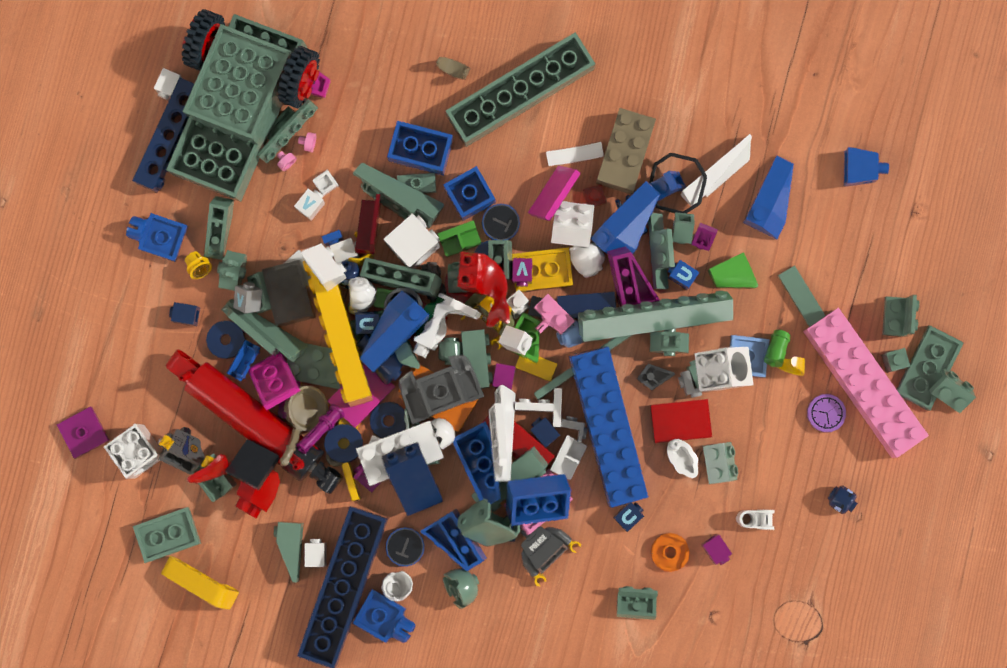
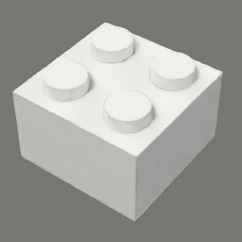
M563 201L554 214L551 243L589 248L594 205Z

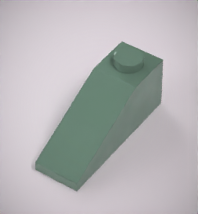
M215 196L209 204L205 257L219 260L224 258L233 215V199Z
M278 522V526L275 525L274 537H277L276 542L291 580L297 583L300 576L304 523Z

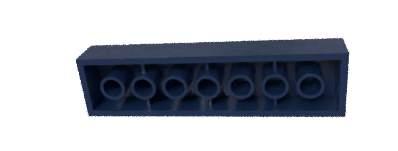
M354 506L349 507L302 640L298 657L329 668L337 667L388 518Z

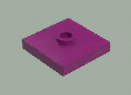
M91 406L57 424L74 459L109 441L103 426Z

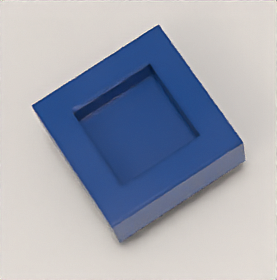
M340 230L322 236L326 246L344 240Z

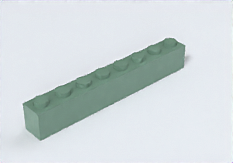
M717 291L712 294L700 293L697 296L691 297L680 296L678 299H661L657 302L645 301L636 305L625 304L622 307L616 308L605 307L602 310H585L578 313L579 335L583 342L730 321L733 320V298L727 291Z

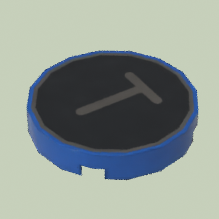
M495 204L484 213L482 225L484 232L490 239L510 240L517 234L520 220L516 210L511 206Z
M404 527L397 529L387 539V555L392 562L399 566L414 565L424 554L425 545L423 538L419 532L412 528Z

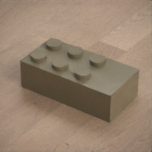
M619 108L596 184L630 195L633 194L654 128L655 118Z

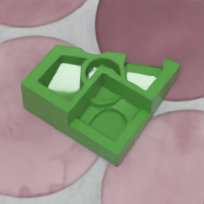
M744 252L708 270L716 288L758 287Z
M523 312L514 328L525 331L533 339L531 347L527 350L525 356L516 352L513 353L537 363L539 360V332L535 327L540 324V321Z

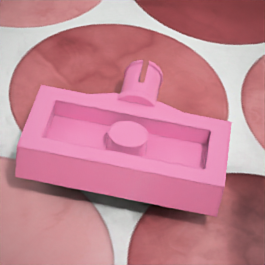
M549 294L534 307L543 319L535 327L540 334L549 326L562 335L575 322Z

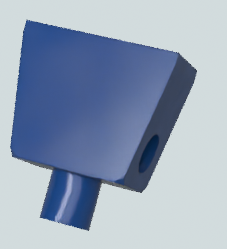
M848 147L844 151V187L875 183L878 180L879 174L889 173V163H880L877 152Z

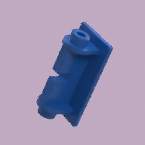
M245 340L230 365L227 374L239 381H242L243 378L245 379L251 363L260 354V347Z

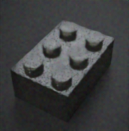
M300 260L262 269L276 326L281 327L316 318L303 264Z

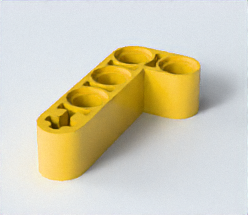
M169 556L161 572L166 578L218 608L230 610L239 594L237 589L217 582L174 556Z

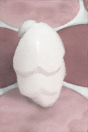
M680 439L671 440L667 446V456L670 463L673 464L679 474L695 478L698 475L697 455L685 441Z

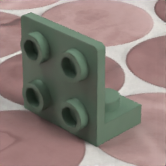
M911 295L907 298L885 297L882 335L907 337L917 331L918 319H916V312L919 310L917 295Z

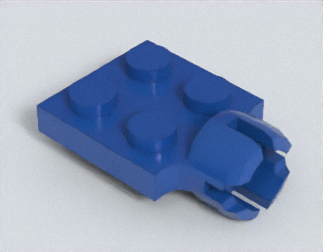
M150 213L148 219L133 216L129 224L138 229L127 227L126 236L139 242L138 249L176 262L188 226Z
M374 589L369 593L353 622L354 625L385 643L390 638H395L401 643H405L411 635L402 629L409 633L415 629V623L404 616L405 607L389 600Z

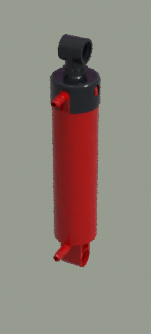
M176 349L165 366L180 381L186 383L184 391L243 437L279 455L280 459L277 463L282 466L280 460L287 449L286 446L290 442L293 428L273 412L266 410L260 402L210 363L205 362L200 365L185 352ZM299 434L298 443L304 438L301 434ZM314 444L306 454H303L296 447L289 460V464L282 466V468L298 481H303L308 475L312 479L315 478L317 480L316 484L321 490L332 494L343 479V476L334 468L323 466L324 463L320 459L324 451Z

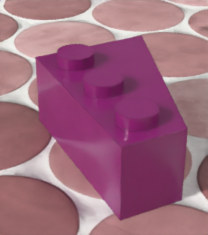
M626 246L607 251L620 307L625 304L636 305L645 301H660L633 254Z

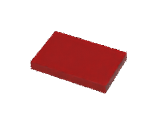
M708 399L650 405L654 443L670 442L673 439L692 440L712 437Z

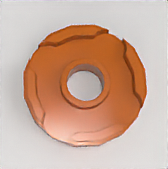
M662 534L652 544V560L663 571H677L683 568L689 560L690 551L688 544L678 534ZM667 547L675 549L674 557H666L665 550Z

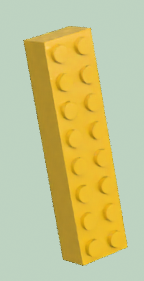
M303 261L305 272H307L308 276H311V279H308L310 289L313 294H316V297L313 298L316 309L322 314L319 316L320 324L323 330L327 331V334H324L325 341L329 349L332 348L333 351L329 353L334 367L337 366L338 368L335 371V375L339 384L343 386V389L340 390L342 399L350 407L373 401L339 284L327 292L307 263Z

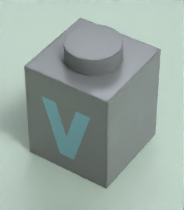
M251 282L235 286L233 308L243 313L259 312L262 289L256 287Z

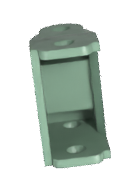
M486 499L472 505L460 515L457 522L458 528L461 529V535L487 547L517 538L520 532V525H515L511 530L508 517L502 518L490 512V503Z

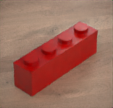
M488 415L483 420V422H486L490 429V421ZM514 421L512 456L518 459L534 446L549 464L555 456Z

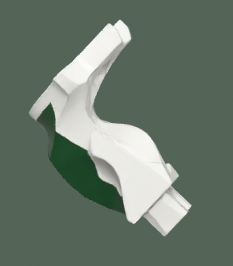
M439 293L434 302L424 307V310L429 314V319L416 331L414 341L417 344L413 352L426 358L430 349L436 350L437 344L446 335L445 317L448 314L464 315L477 320L482 313Z

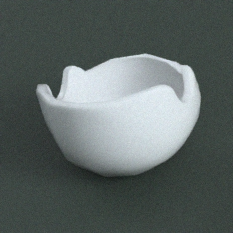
M436 418L431 424L433 428L437 429L435 436L439 441L440 448L443 450L454 441L455 431L450 422L442 418Z
M404 571L391 572L384 578L381 589L384 596L389 600L395 602L402 601L411 593L413 582L411 577Z

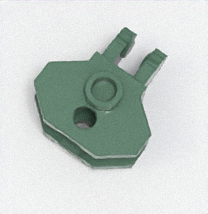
M227 250L222 262H219L217 268L219 288L235 292V286L242 285L246 275V254Z
M676 329L664 330V332H650L649 352L664 353V356L689 353V334L676 332Z

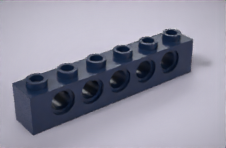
M179 77L132 180L136 184L158 193L159 189L163 188L165 184L164 177L168 172L166 169L189 119L183 113L185 106L182 105V101L185 98H189L194 83ZM177 115H182L181 121L174 123V118ZM174 132V137L171 140H166L167 134ZM166 149L165 156L159 157V151ZM158 166V172L152 175L151 169Z

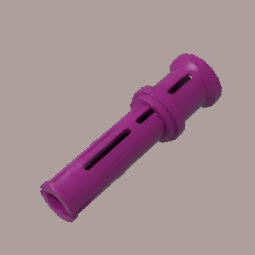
M332 404L329 407L330 410L325 415L319 417L317 425L296 445L301 453L306 454L327 430H332L334 424L345 416L339 406Z

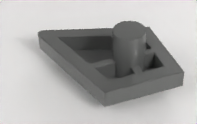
M647 364L637 377V380L652 391L673 377L675 373Z

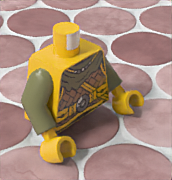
M474 293L465 302V305L482 313L480 318L486 323L494 299L486 295ZM511 307L509 324H505L500 320L492 327L499 335L491 341V345L496 342L498 343L506 325L514 327L515 322L511 315ZM499 344V347L497 348V350H499V349H500L501 347H503V346H502L501 344Z

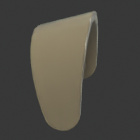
M439 57L436 62L439 69L462 80L466 79L471 69L463 63L446 57Z

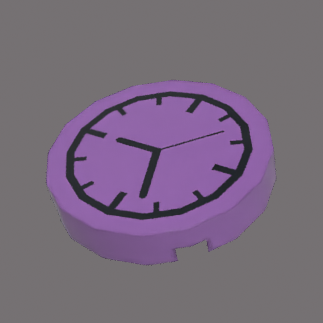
M822 394L815 397L809 403L807 418L816 430L832 432L843 425L846 418V408L838 397L831 394Z

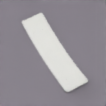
M601 142L546 152L549 166L580 162L604 156Z

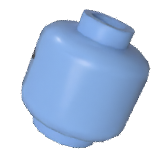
M575 320L562 335L557 332V339L561 345L571 348L583 343L579 335L578 321Z

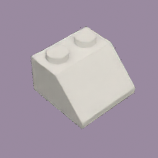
M321 243L300 253L327 292L346 279L344 274L346 269L340 261L338 263L334 261L332 257L335 255L329 246L325 248Z

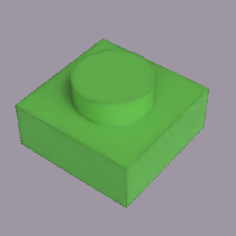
M377 288L374 307L384 309L386 296L392 290Z

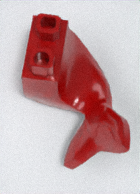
M461 252L457 286L462 290L486 295L494 299L487 317L486 327L492 328L500 320L505 324H509L510 307L506 300L508 287L503 270L493 259L485 254Z
M219 454L207 467L190 475L187 481L189 483H201L227 474L226 469L232 460L228 462L225 455ZM272 470L259 490L240 481V486L236 493L240 498L235 507L256 519L261 510L267 512L276 497L280 484L278 473Z

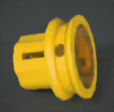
M191 252L185 258V263L187 264L186 271L190 274L191 279L198 280L210 273L212 264L208 258L202 257L200 253Z

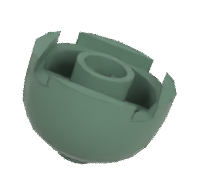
M453 569L444 574L443 582L449 597L453 595L456 599L453 603L459 609L470 605L478 595L477 585L479 580L476 575L471 574L465 569Z

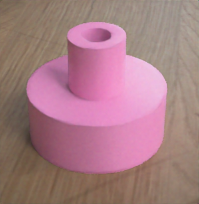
M308 132L306 137H299L298 144L304 145V151L313 152L316 134Z
M281 151L277 154V157L280 159L277 166L282 171L289 169L297 160L292 153L285 155Z

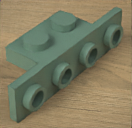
M309 99L296 112L288 106L276 119L268 137L270 141L260 150L257 156L266 163L272 160L278 151L289 142L290 138L302 128V125L314 115L318 107Z
M652 213L648 220L653 287L654 289L665 290L669 288L667 268L675 267L672 229H664L662 214Z

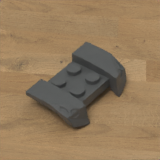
M448 356L451 367L416 380L411 370L399 380V389L412 424L485 397L476 373L466 356Z

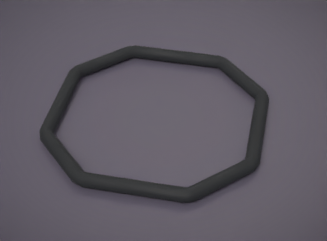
M669 153L653 164L649 183L653 182L657 165L672 156L695 162L703 175L698 202L684 211L659 206L658 202L656 208L671 213L687 214L701 204L707 175L696 158Z

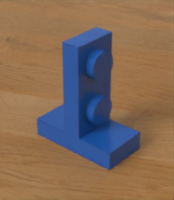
M668 171L663 174V177L650 183L660 193L658 201L687 188L679 171Z

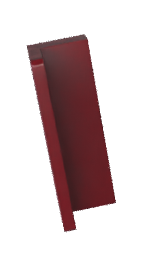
M376 194L375 201H361L355 253L375 254L381 208L380 194Z

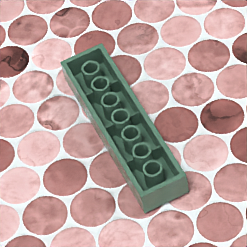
M575 32L447 109L446 116L465 147H468L595 70V62Z

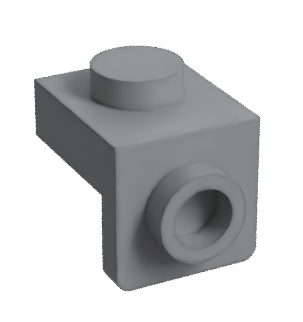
M690 370L681 372V377H678L680 388H684L685 395H691V398L702 396L699 388L694 389Z
M566 416V420H561V427L579 430L577 442H582V439H586L588 428L584 427L585 423L577 422L578 418Z

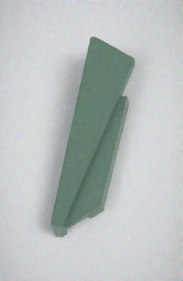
M230 299L221 309L235 324L274 356L280 351L290 361L295 362L308 347L306 343L255 312L243 313L233 308V299Z

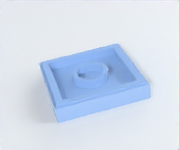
M731 335L729 347H748L752 376L766 377L767 363L764 362L770 339Z

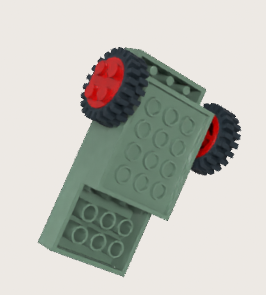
M202 9L191 21L190 29L186 31L188 35L184 37L182 49H184L182 51V61H184V65L199 70L200 73L183 110V113L189 119L166 170L174 176L241 202L260 159L257 154L266 145L283 103L299 108L306 102V98L310 97L313 89L312 85L315 84L319 76L318 64L320 56L318 52L308 49L304 41L236 14L233 15L227 27L222 15Z

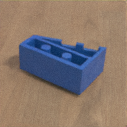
M455 509L420 532L431 539L437 547L444 550L463 569L469 571L482 563L487 557L477 542L461 535V529L457 525L460 514Z

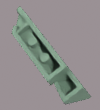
M361 163L353 172L354 176L361 179V188L365 193L376 199V194H380L381 204L403 219H407L412 213L415 217L419 215L430 229L444 207V204L364 163Z

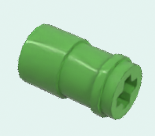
M774 330L764 362L771 367H782L786 356V349L790 342V334L783 330Z

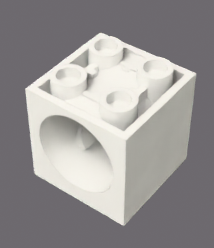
M413 213L387 235L384 241L406 267L416 269L440 248V240L432 229L430 231L426 229L425 221L419 215L415 217Z
M727 347L694 353L700 392L753 385L748 347Z
M134 424L104 446L126 479L137 478L159 462L158 458L162 451L146 426L141 424Z

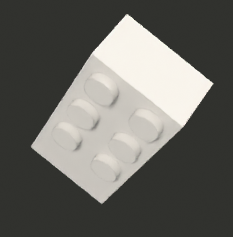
M430 421L356 449L370 486L390 479L385 470L382 456L407 445L418 442L427 464L444 458Z

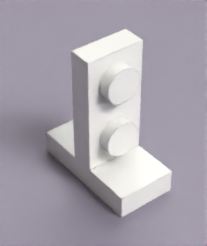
M554 388V403H550V400L539 399L538 403H531V399H519V402H515V411L553 412V427H561L562 388Z

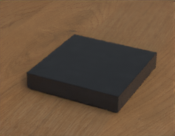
M247 439L226 469V473L259 490L280 457Z

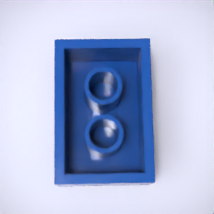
M397 121L387 158L389 162L444 176L453 143V135Z
M561 474L508 481L506 512L511 526L568 519L571 488L566 475Z

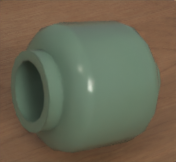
M444 338L439 343V360L445 361V365H451L448 356L463 355V346L459 338Z

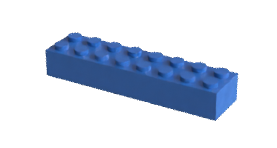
M604 346L570 355L572 371L608 505L612 508L648 498L609 347Z

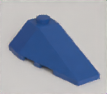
M776 156L743 221L744 224L776 240L786 223L793 163Z
M645 181L591 237V240L605 253L626 246L633 254L638 248L640 238L646 229V224L654 211L660 193L650 183Z
M401 291L388 303L360 356V360L374 373L429 319V314L415 300Z
M483 422L456 436L452 443L479 501L486 499L491 505L501 499L499 481H495L491 432L487 423Z

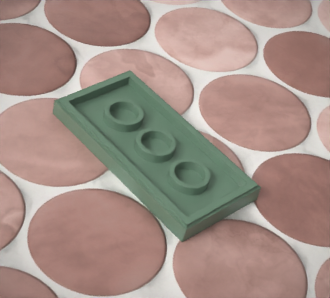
M928 325L910 360V367H907L896 389L901 397L930 411L937 397L932 395L929 389L942 377L941 371L943 369L950 372L964 342Z

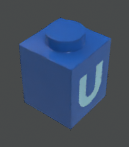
M681 260L677 264L675 263V267L668 270L671 273L668 278L686 290L690 288L699 274L697 270Z

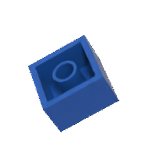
M477 166L443 184L462 221L496 203L494 195Z

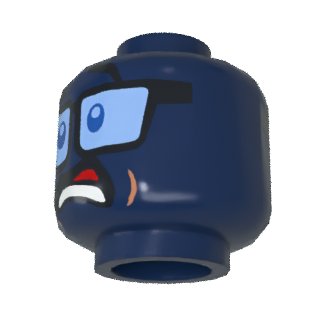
M343 261L341 264L346 269V272H344L346 279L340 282L339 285L342 288L349 289L348 281L355 277H361V272L357 263Z
M841 485L839 488L836 486L827 498L830 500L829 506L841 514H845L847 511L852 513L858 504L855 501L857 498L856 493L844 485Z

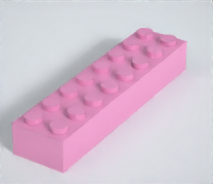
M839 308L833 310L803 331L891 458L899 457L929 436Z

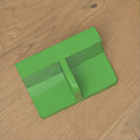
M474 220L438 233L446 257L481 244Z

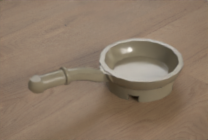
M313 386L300 387V392L286 399L284 412L287 414V421L294 429L290 442L286 446L287 449L280 460L282 466L289 464V460L296 450L300 431L310 432L319 422V417L329 411L325 395Z

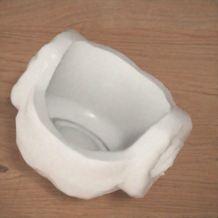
M590 243L589 248L573 246L569 249L572 264L585 278L594 276L603 269L602 264L605 260V255L595 243Z
M355 277L348 281L350 302L347 306L348 311L354 315L356 312H367L368 308L376 300L375 287L364 277Z

